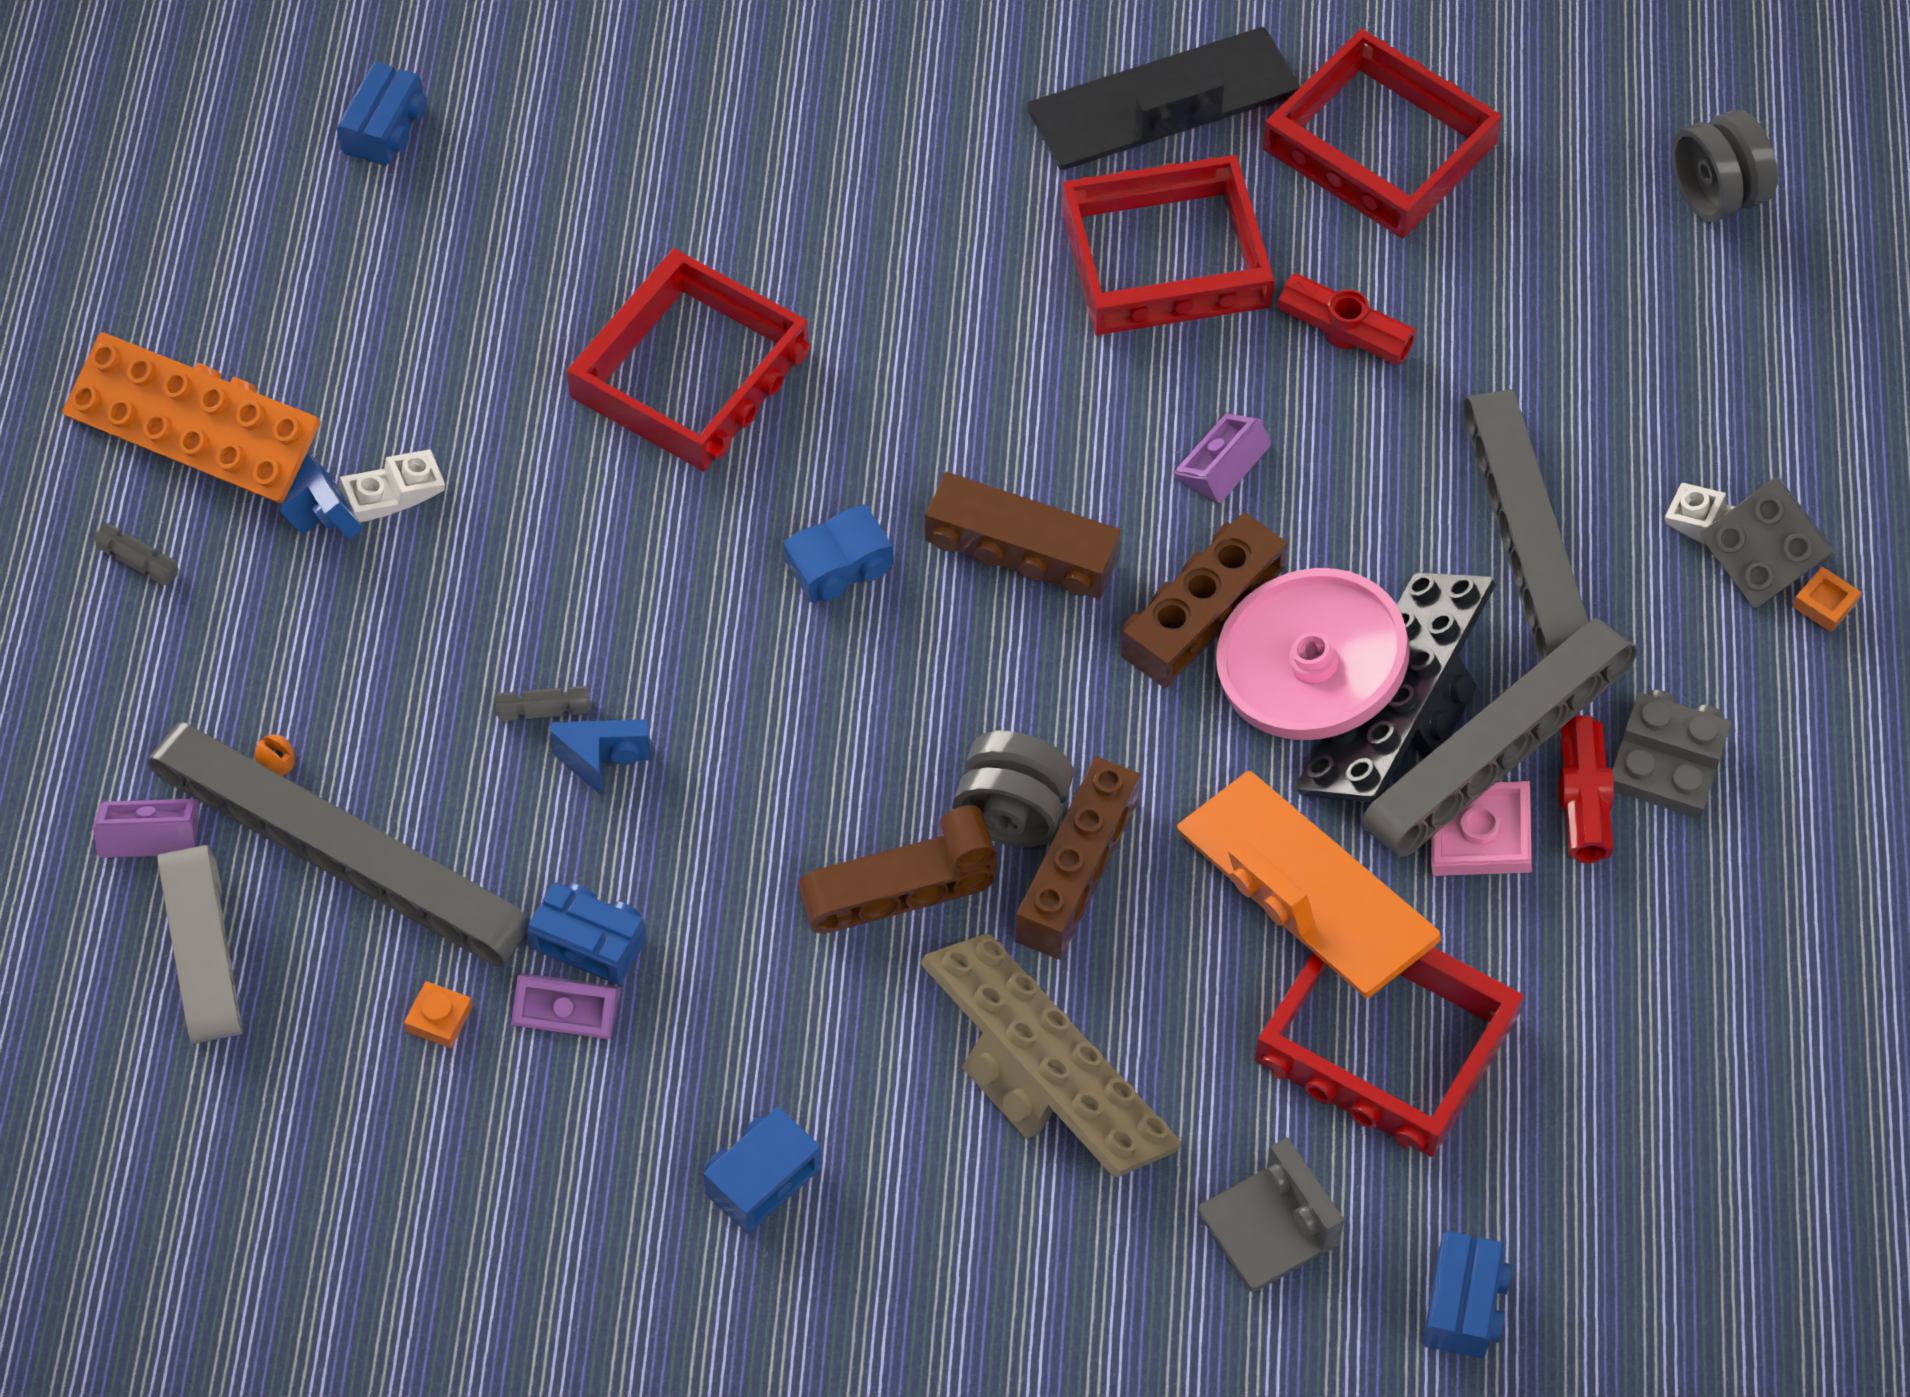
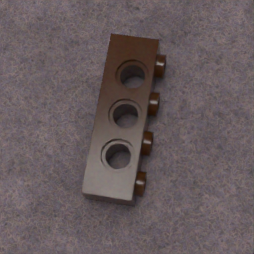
M1243 512L1232 524L1229 522L1224 523L1215 533L1212 544L1202 554L1200 552L1194 553L1185 563L1182 573L1172 583L1165 582L1156 591L1152 603L1142 613L1135 612L1128 618L1121 631L1123 636L1121 657L1166 689L1221 633L1225 622L1236 606L1252 591L1276 578L1285 569L1288 542L1246 512ZM1231 565L1238 568H1227L1225 566ZM1196 595H1203V596H1206V597H1208V598L1201 599V598H1197V597H1195V596H1196ZM1166 625H1173V626H1176V627H1178V628H1176V629H1169V628H1166V627H1164V626H1166Z
M1097 756L1094 757L1016 913V943L1056 959H1062L1138 804L1140 773Z

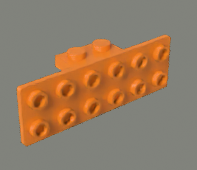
M104 332L99 333L62 410V413L71 419L277 503L285 501L321 424V420L314 415L256 393L258 388L242 379L232 377L230 382L220 379L222 376L220 372L197 362L195 367L192 368Z
M1252 771L1242 774L1177 825L1179 835L1232 880L1244 896L1251 897L1276 924L1283 925L1365 998L1373 996L1442 940L1440 931Z

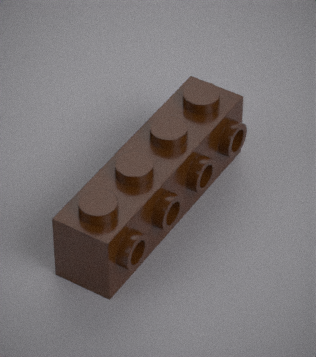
M945 472L925 513V541L932 543L937 548L949 552L956 551L977 558L980 562L989 566L998 565L1019 572L1030 580H1043L1064 587L1067 591L1079 596L1088 595L1101 599L1120 557L1122 529L949 472Z

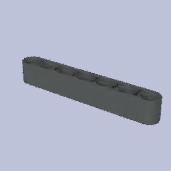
M1509 389L1465 396L1464 417L1538 658L1541 662L1589 621L1514 391Z
M1592 619L1380 795L1366 810L1362 819L1363 828L1398 857L1403 858L1412 854L1621 678L1634 663L1637 656L1636 645L1601 619Z

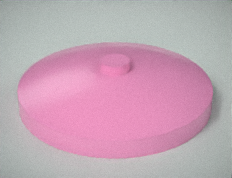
M1312 568L1276 577L1256 588L1236 606L1220 633L1217 644L1216 665L1219 679L1229 703L1253 727L1273 736L1286 739H1324L1359 727L1378 714L1391 701L1401 686L1407 671L1410 653L1409 639L1399 608L1380 586L1361 575L1349 571Z

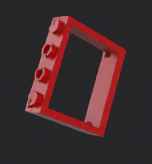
M1361 28L1265 121L1262 149L1404 239L1497 144L1503 115L1488 107V104L1482 103L1462 91L1453 82L1446 81L1428 70L1419 61L1411 59L1391 47L1385 40H1380ZM1359 71L1468 138L1412 196L1303 128Z
M1237 155L1218 158L1210 157L1205 160L1179 164L1169 163L1160 167L1134 171L1124 170L1115 174L1082 177V179L1063 182L1062 213L1095 336L1271 308L1274 278ZM1224 195L1246 270L1102 293L1082 217Z
M673 248L566 370L570 397L705 472L715 458L721 459L726 454L736 433L742 427L746 428L753 422L758 412V407L768 395L772 397L779 391L785 375L794 364L800 365L805 360L810 350L808 320ZM682 293L695 298L777 343L700 435L605 383Z
M1435 947L1399 974L1489 1022L1486 1030L1431 1117L1283 1037L1328 966L1313 953L1260 1034L1257 1041L1255 1061L1272 1070L1273 1077L1277 1079L1287 1078L1305 1088L1306 1092L1313 1099L1324 1104L1333 1103L1349 1112L1351 1117L1362 1126L1367 1128L1376 1127L1395 1137L1397 1143L1403 1148L1407 1149L1408 1146H1411L1433 1158L1518 1019L1524 995Z

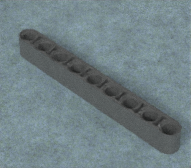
M184 722L176 723L147 758V763L153 772L172 786L197 800L199 799L204 804L494 966H504L528 933L527 929L530 919L513 904Z

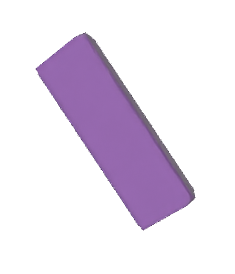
M1226 413L1173 474L1177 480L1211 501L1221 503L1270 448V438L1260 419Z
M199 799L102 802L93 826L97 855L101 858L158 856V854L196 847Z
M520 974L517 976L511 1025L611 1039L622 987L535 974Z

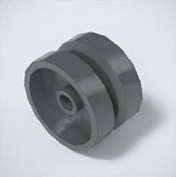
M1733 109L1715 116L1709 123L1699 122L1681 129L1674 136L1671 150L1672 165L1677 183L1686 202L1694 213L1704 221L1716 222L1735 214L1740 208H1752L1769 201L1775 196L1778 185V170L1773 148L1764 129L1755 117L1747 111Z
M999 730L983 733L974 739L964 770L966 774L961 777L952 808L956 809L968 805L979 807L991 840L1004 845L1029 848L1042 846L1053 840L1063 811L1062 803L1066 802L1075 772L1070 759L1055 746L1040 738L1020 732Z

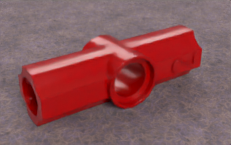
M1298 273L1290 276L1278 299L1277 309L1325 331V337L1333 346L1341 349L1359 347L1397 366L1399 364L1402 365L1416 339L1417 329L1370 308L1367 298L1359 291L1344 289L1336 292Z
M1574 716L1559 729L1562 762L1558 781L1559 807L1566 814L1569 857L1577 859L1579 863H1597L1604 858H1610L1613 851L1610 818L1614 796L1613 772L1611 768H1606L1603 722L1596 721L1592 716Z

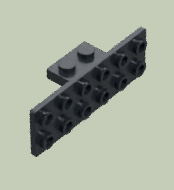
M1259 27L1029 101L1027 110L1058 168L1066 170L1291 97L1299 89L1300 85L1267 29Z
M1415 573L1397 603L1407 630L1410 650L1409 663L1401 686L1391 701L1364 724L1337 736L1321 739L1295 786L1300 795L1374 802L1383 794L1410 742L1413 743L1421 758H1426L1452 736L1458 720L1468 702L1472 699L1477 687L1458 654L1496 587L1492 577Z

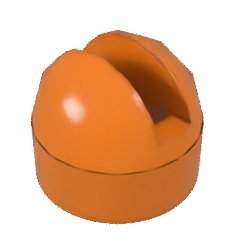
M277 734L267 735L258 742L255 748L256 762L281 776L290 772L294 767V750L291 743L284 736ZM275 748L285 755L282 758H280L278 754H276L271 749Z

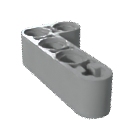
M209 845L158 854L160 878L191 1044L243 1034L242 1021L220 903L222 889L215 856Z

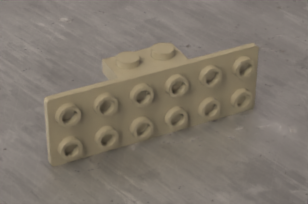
M986 933L924 956L921 965L982 1031L981 1037L962 1068L1026 1139L1040 1134L1052 1113L1055 1112L1113 1177H1120L1177 1152L1182 1143L1169 1129L1166 1122L1154 1113L1135 1092L1132 1085L1119 1075L1102 1056L1101 1052L1073 1025L1069 1017L1039 988L1036 981L1027 975L1006 952L1004 946L995 940L992 935Z

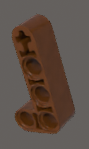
M968 805L953 809L940 819L939 837L811 871L798 881L797 887L812 931L825 934L981 892L995 882L997 854L981 809L977 806Z

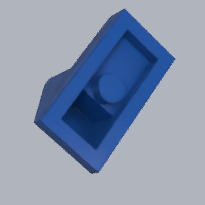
M308 451L285 501L279 505V510L302 534L307 533L318 523L322 522L328 530L337 526L348 539H351L364 527L332 476Z
M648 719L550 723L554 755L599 794H603V762L629 765L637 761L651 760V739Z

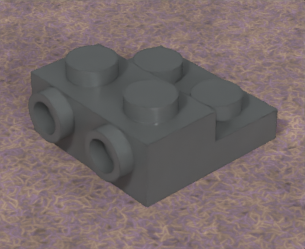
M1652 690L1648 694L1638 691L1612 769L1614 792L1701 819L1732 721L1723 718L1722 712L1710 705H1698L1693 709L1677 704L1675 697L1663 690Z

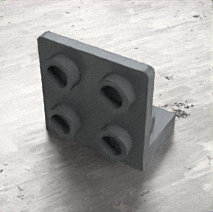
M1774 477L1700 533L1703 541L1751 605L1756 608L1770 600L1817 564L1823 565L1837 555L1836 551L1783 481L1777 477Z
M1288 1137L1270 1146L1267 1167L1264 1170L1203 1202L1198 1207L1199 1216L1251 1292L1258 1291L1337 1247L1340 1244L1345 1220Z

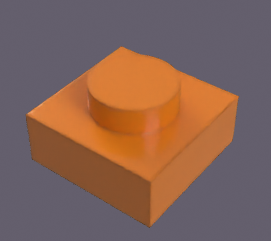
M1821 567L1795 597L1792 607L1832 633L1858 603L1862 592L1829 570Z
M425 981L404 1021L405 1030L413 1035L452 1048L473 1008L472 1000L468 996Z

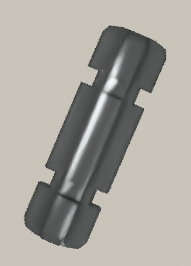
M105 523L95 533L94 541L98 549L108 555L116 553L115 559L144 575L151 573L150 578L159 584L169 585L173 578L178 575L179 568L177 567L176 560L163 553L157 555L158 550L130 534L121 535L123 530L116 526Z
M586 686L568 687L569 692H562L561 688L523 691V696H516V692L499 693L496 695V713L501 721L518 720V715H525V719L564 716V711H571V715L587 714L591 709L590 692Z

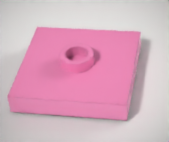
M1530 781L1496 782L1431 837V867L1433 876L1532 872Z

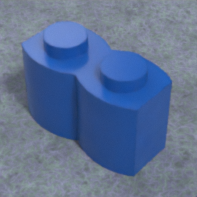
M859 505L847 509L831 518L825 524H818L803 529L783 542L785 562L810 602L836 599L852 583L877 580L894 564L893 546L867 505Z

